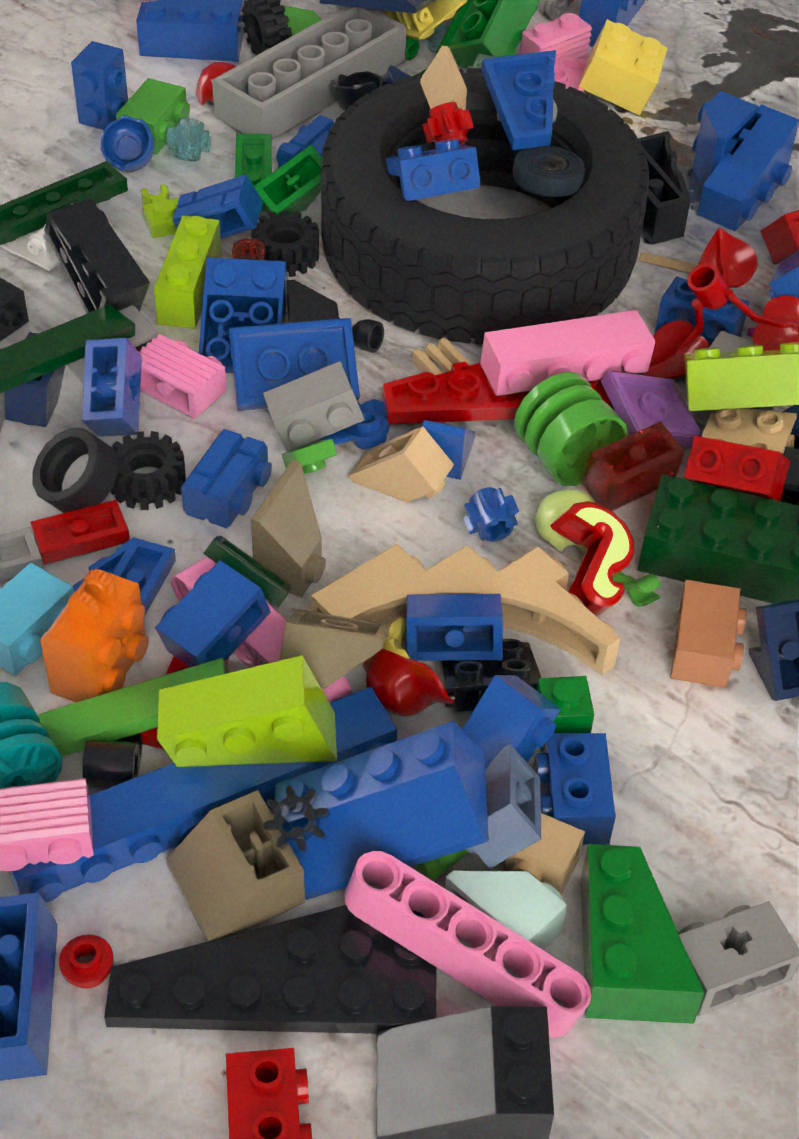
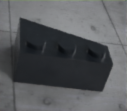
M92 198L49 212L44 231L86 313L109 304L118 311L134 305L140 312L150 282L109 224L105 213L99 210Z

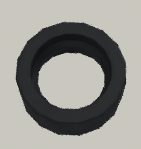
M70 428L58 433L45 444L37 456L32 471V485L38 497L63 513L97 505L106 499L114 486L118 474V458L111 446L84 428ZM88 453V462L79 480L70 488L62 491V483L71 464L80 456Z

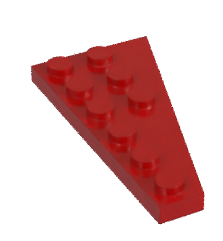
M466 361L452 364L451 371L438 375L427 371L384 383L382 400L389 425L423 423L424 420L432 422L515 419L517 409L530 391L496 396L481 364L468 365ZM602 379L588 381L592 388L600 394L601 399L614 410L601 383Z

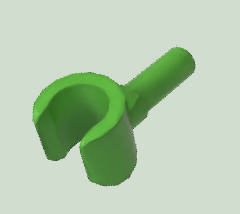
M622 572L613 577L615 582L622 583L624 588L628 590V595L635 606H645L660 599V596L653 591L661 587L660 580L654 574H648L637 580Z

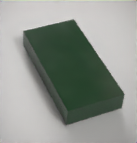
M217 535L203 553L215 563L221 560L259 586L263 591L265 599L278 608L291 590L290 584L222 535Z

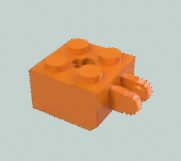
M91 569L78 590L69 598L65 608L40 639L50 692L73 702L83 701L122 689L127 672L134 662L142 660L149 643V638L145 634V607L141 603L139 583L99 569Z

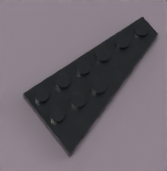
M344 905L113 966L110 971L104 1018L106 1027L377 1034L379 1030L436 1018V967L356 917ZM412 911L416 916L426 918L422 913Z

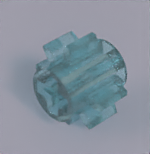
M182 118L177 120L176 128L168 127L166 145H169V149L174 150V157L177 159L199 161L201 152H210L211 135H209V131L203 130V122Z

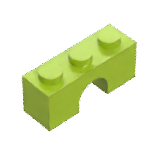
M182 215L154 286L157 325L196 329L203 307L207 257H222L220 220Z

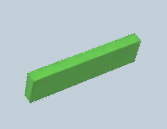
M219 658L40 713V723L50 735L61 756L84 750L86 741H115L157 728L160 689L229 673L228 667L223 658Z

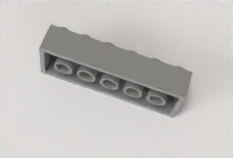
M346 6L213 79L214 116L244 134H272V139L334 104L336 100L332 93L330 81L334 80L337 85L340 74L349 76L356 72L369 71L381 76L387 73L390 65L397 67L404 63L406 26L374 9Z

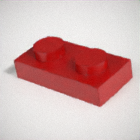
M117 500L30 522L43 565L124 544L130 540L129 530Z

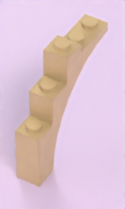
M395 544L311 595V611L390 625L399 617L405 618L407 622V595L501 594L504 628H510L543 639L573 654L601 676L615 667L621 638L610 624L601 621L583 605L576 595L566 591L569 572L565 570L564 566L557 559L551 558L538 546L503 569L496 571L493 564L487 558L479 556L468 545L428 570H425L418 558L410 556L398 544Z

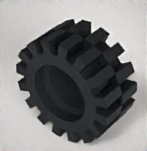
M247 0L243 3L242 12L244 15L242 16V22L245 23L243 30L244 33H247V43L251 44V51L256 56L290 38L289 34H292L291 27H288L287 22H290L289 18L284 14L285 7L284 5L280 6L281 0Z
M282 211V216H277L276 212L269 213L270 219L265 216L259 218L257 228L251 230L253 260L286 261L289 277H295L296 271L305 274L307 273V267L313 269L316 266V262L319 261V230L316 222L312 223V219L309 216L301 219V213L299 212L289 216V211Z
M144 431L136 432L137 438L132 439L128 434L122 437L123 444L118 441L112 444V448L118 458V474L110 492L112 495L115 494V498L120 504L126 500V505L129 508L134 509L136 503H140L141 510H149L148 504L154 503L156 509L163 507L164 499L171 504L176 500L175 493L178 495L182 494L181 486L186 480L183 450L181 451L180 444L177 441L172 443V438L166 434L162 439H159V432L151 431L150 437H144ZM144 467L158 468L157 471L146 474L133 472Z

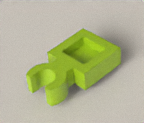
M165 184L160 185L161 193L158 195L149 194L146 188L141 189L143 218L152 238L172 235L177 230L173 217L176 209H178L177 204L179 200L178 198L170 199L169 188Z

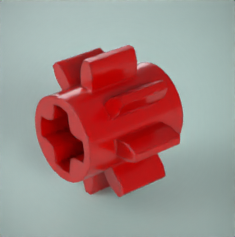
M448 102L429 110L430 118L427 119V123L422 124L428 143L447 139H459V145H463L468 141L466 134L469 133L468 130L474 128L469 109L463 111L462 108L458 109L456 102Z

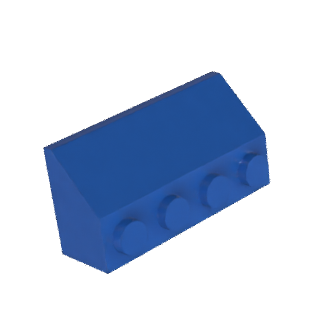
M454 721L276 784L275 801L278 803L287 798L286 787L288 785H291L297 796L304 798L310 789H314L317 792V798L312 805L313 808H328L331 814L327 818L319 819V828L326 834V839H319L314 835L307 840V853L300 851L297 842L292 840L289 842L290 847L304 869L306 900L346 888L358 859L371 851L385 852L411 867L489 842L484 751ZM303 807L298 813L290 810L286 814L285 819L291 824L288 832H291L295 826L305 829L308 825L309 820L303 815L306 807Z

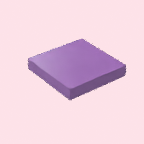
M608 371L601 380L615 412L626 423L630 441L691 448L694 435L702 437V433L674 379Z

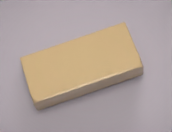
M442 46L423 74L420 81L421 87L430 109L444 103L456 102L458 109L462 108L464 111L466 110L467 87L450 48Z

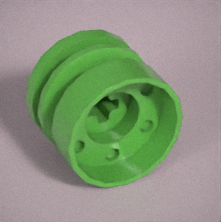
M563 372L550 376L536 385L521 402L514 420L517 436L522 442L527 444L528 449L533 454L539 457L540 463L553 479L563 486H577L593 480L604 473L619 457L625 447L628 436L626 423L601 399L600 394L592 388L591 384L584 377L573 372Z

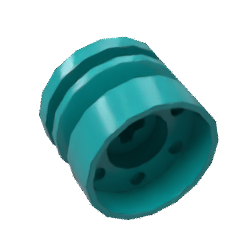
M0 682V789L55 782L62 771V756L44 726L40 723V718L21 687L8 682Z

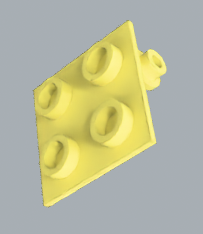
M436 0L417 13L384 10L386 16L405 25L408 37L423 40L431 36L435 31L434 28L440 23L454 17L457 9L464 5L467 0Z

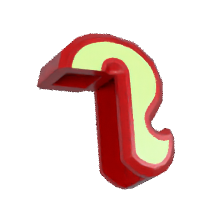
M589 501L574 503L550 526L552 530L571 542L587 548L568 592L576 595L589 611L595 616H599L615 605L624 593V585L620 582H615L613 577L628 567L634 557V539L627 524L610 509Z

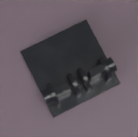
M503 639L502 660L440 661L447 688L445 690L449 697L455 700L454 704L444 703L445 708L454 707L455 712L474 711L478 704L479 690H481L482 697L495 675L517 676L536 691L538 678H541L529 642H521L516 639Z

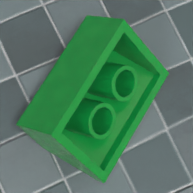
M467 0L464 5L457 9L436 51V55L442 46H448L456 64L464 68L473 66L479 53L495 57L514 55L519 42L522 40V32L526 30L532 16L537 11V5L540 0Z

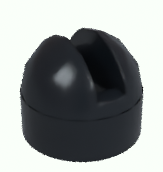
M370 319L360 320L352 326L354 346L371 353L378 351L384 338L383 324Z

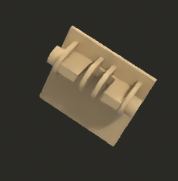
M747 408L712 410L702 437L779 451L783 454L785 447L794 448L795 436L791 435V431L797 418V413Z

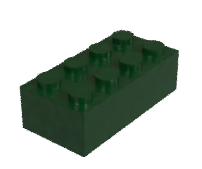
M662 474L645 531L637 571L682 582L692 580L740 588V596L772 604L799 599V506Z

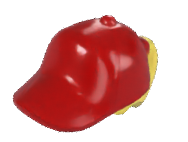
M399 617L390 624V633L383 648L361 663L367 672L366 687H372L385 710L401 717H410L418 714L434 703L454 704L455 700L449 697L436 673L426 664L410 659L402 647L407 636V622L405 618Z

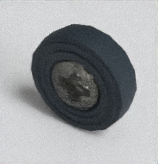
M554 146L523 149L518 152L513 164L514 181L522 189L542 196L561 197L577 192L582 185L585 173L583 160L566 149Z

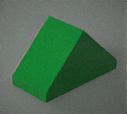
M312 145L254 186L262 203L271 213L276 212L277 216H282V211H289V215L305 211L321 192L322 157Z

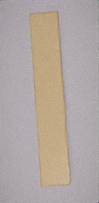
M641 252L638 259L641 262L688 273L698 266Z

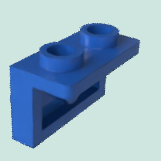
M447 139L435 142L436 149L422 151L420 145L399 148L398 156L386 158L388 174L400 177L403 199L407 201L479 188L481 183L476 147L459 145V139Z

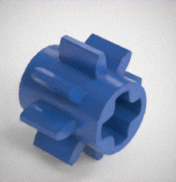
M487 487L480 489L471 496L469 503L464 505L467 515L463 519L470 534L478 532L481 541H500L509 536L513 531V527L518 524L515 514L519 512L514 497L513 495L505 497L501 488Z

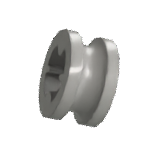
M540 0L538 10L553 20L558 19L566 11L569 0Z

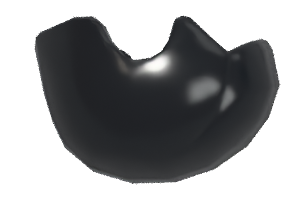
M365 71L356 72L349 76L340 74L337 85L334 80L330 81V85L337 104L342 110H346L367 93L371 94L373 90L384 86L385 82L382 76Z

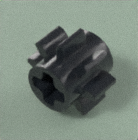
M288 785L286 787L287 798L283 799L280 803L268 799V805L275 811L274 819L263 823V828L269 831L279 830L282 833L276 843V846L281 850L287 847L290 840L297 842V846L302 853H307V840L314 835L319 839H326V834L319 828V819L327 818L331 814L328 808H313L312 805L317 798V792L314 789H310L304 798L297 796L292 786ZM303 807H306L303 815L309 820L308 825L305 829L295 826L291 832H288L291 824L285 819L286 814L290 810L298 813Z

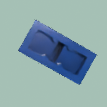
M676 276L662 296L655 333L663 325L677 320L687 321L695 328V309L691 303L696 299V296L688 286L686 279ZM739 298L747 306H749V301ZM729 300L719 309L703 308L704 331L700 336L704 337L710 346L721 330L741 337L746 315Z

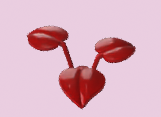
M718 228L707 244L698 266L690 272L687 279L688 286L696 296V299L691 303L695 309V328L687 321L677 320L669 322L658 329L653 335L655 345L649 370L641 374L666 379L685 377L684 354L695 353V349L710 347L708 341L700 336L704 331L703 308L719 309L728 300L753 322L759 323L753 331L752 340L755 345H763V351L780 350V344L799 342V298L794 296L773 298L765 305L763 316L751 310L730 288L741 287L752 278L758 265L757 255L747 243L733 237L724 229Z

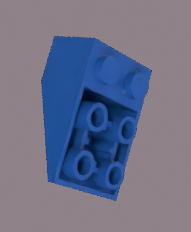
M207 257L199 354L205 357L213 356L225 366L226 373H233L229 328L285 323L287 306L286 280H288L286 261Z

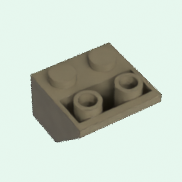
M258 790L210 810L166 858L167 866L207 942L238 934L305 903L304 869L289 844L283 850L276 846L277 839L282 833L279 830L269 831L263 828V823L273 820L274 817Z

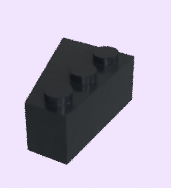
M666 131L637 138L640 140L645 151L649 168L648 197L642 234L651 245L684 237L691 200L683 174L678 171L676 165V152L672 151L670 146V133Z

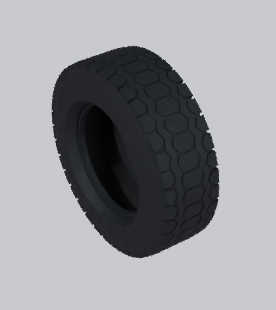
M460 68L459 71L467 87L466 110L469 109L474 128L468 130L469 133L466 134L468 141L463 145L476 147L480 185L515 190L546 203L552 209L518 218L480 219L446 213L417 200H404L400 177L388 174L386 158L398 156V149L403 147L420 145L422 151L436 149L434 141L427 142L422 125L427 123V119L430 118V107L420 84L424 73L417 74L415 79L412 76L393 81L392 85L388 83L373 90L371 94L367 93L355 101L353 106L350 105L339 116V119L335 121L327 135L321 161V236L327 263L333 275L338 279V283L345 291L353 296L354 300L367 310L371 308V312L388 322L394 320V325L412 332L419 328V334L437 339H442L445 334L448 341L470 343L471 338H475V344H483L485 332L597 316L599 312L604 311L612 304L626 287L638 256L649 187L647 157L640 140L637 139V135L627 123L624 124V120L612 109L608 110V106L593 97L588 98V94L571 86L566 89V84L554 81L553 100L557 105L556 122L552 124L550 146L566 149L583 160L585 168L584 178L579 190L571 195L550 197L530 193L522 189L514 181V160L518 152L523 149L512 150L501 121L497 120V110L481 72L482 68H467V73H464L463 69Z

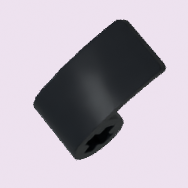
M141 733L115 741H86L83 753L82 774L83 779L86 778L87 786H115L138 777L143 747Z

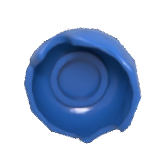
M123 115L108 124L101 135L100 150L106 161L118 170L134 172L145 167L154 155L155 139L150 127L143 119Z

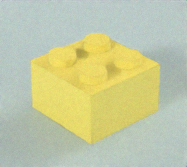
M607 19L590 52L579 88H583L585 91L640 116L658 83L668 48L661 45L654 38L644 37L631 31L629 27L622 23H614Z

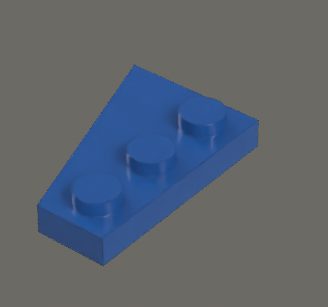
M556 50L485 58L482 61L481 72L512 150L550 146L553 124Z

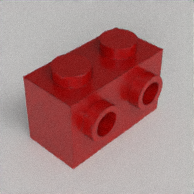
M294 1048L225 1053L229 1139H312L311 1123L300 1124L298 1105L309 1104L307 1068L296 1069Z

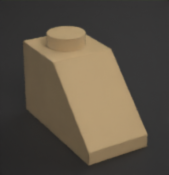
M422 426L367 449L348 477L354 483L404 502H410L423 496L429 499L437 495L445 487L446 481L444 479L454 464Z

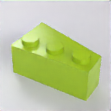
M799 342L780 344V350L763 351V345H747L737 347V352H720V348L695 349V353L684 354L686 402L689 411L799 405Z
M303 655L159 690L157 740L177 767L337 761L335 712Z

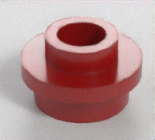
M87 934L73 938L63 947L59 956V967L64 979L70 984L84 989L96 987L104 982L110 974L111 967L114 965V955L110 944L102 937ZM84 955H95L94 959L90 962L80 963L77 961V959Z

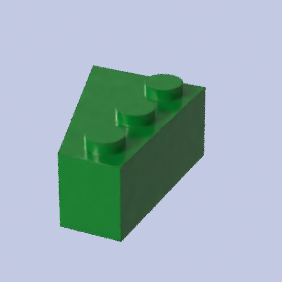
M588 844L581 874L584 977L590 985L592 996L590 1004L585 1009V1018L694 1024L704 991L641 847Z

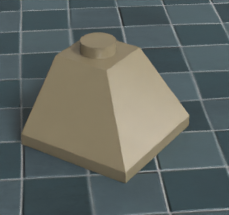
M292 460L251 518L253 559L290 584L291 590L289 593L302 598L311 583H318L321 579L326 559L322 557V537L301 462Z
M297 609L285 623L280 660L303 655L320 687L327 688L380 651L389 636L391 625Z

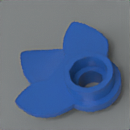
M376 399L369 400L362 405L358 402L365 419L364 421L319 440L333 439L334 444L354 440V444L362 449H370L386 442L390 427L389 421H387L383 402Z

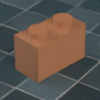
M685 580L678 610L670 679L722 688L727 687L731 670H740L744 651V644L736 642V635H743L747 609L739 607L740 588Z

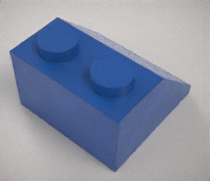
M720 91L711 101H706L702 105L698 114L700 129L692 146V151L695 152L692 168L701 187H703V184L726 152L733 155L742 143V141L738 140L741 131L744 128L747 130L753 128L756 121L755 112L759 108L758 105Z

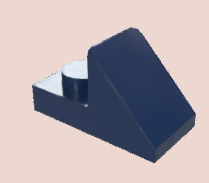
M799 599L756 607L761 646L749 648V655L772 700L779 701L799 697Z

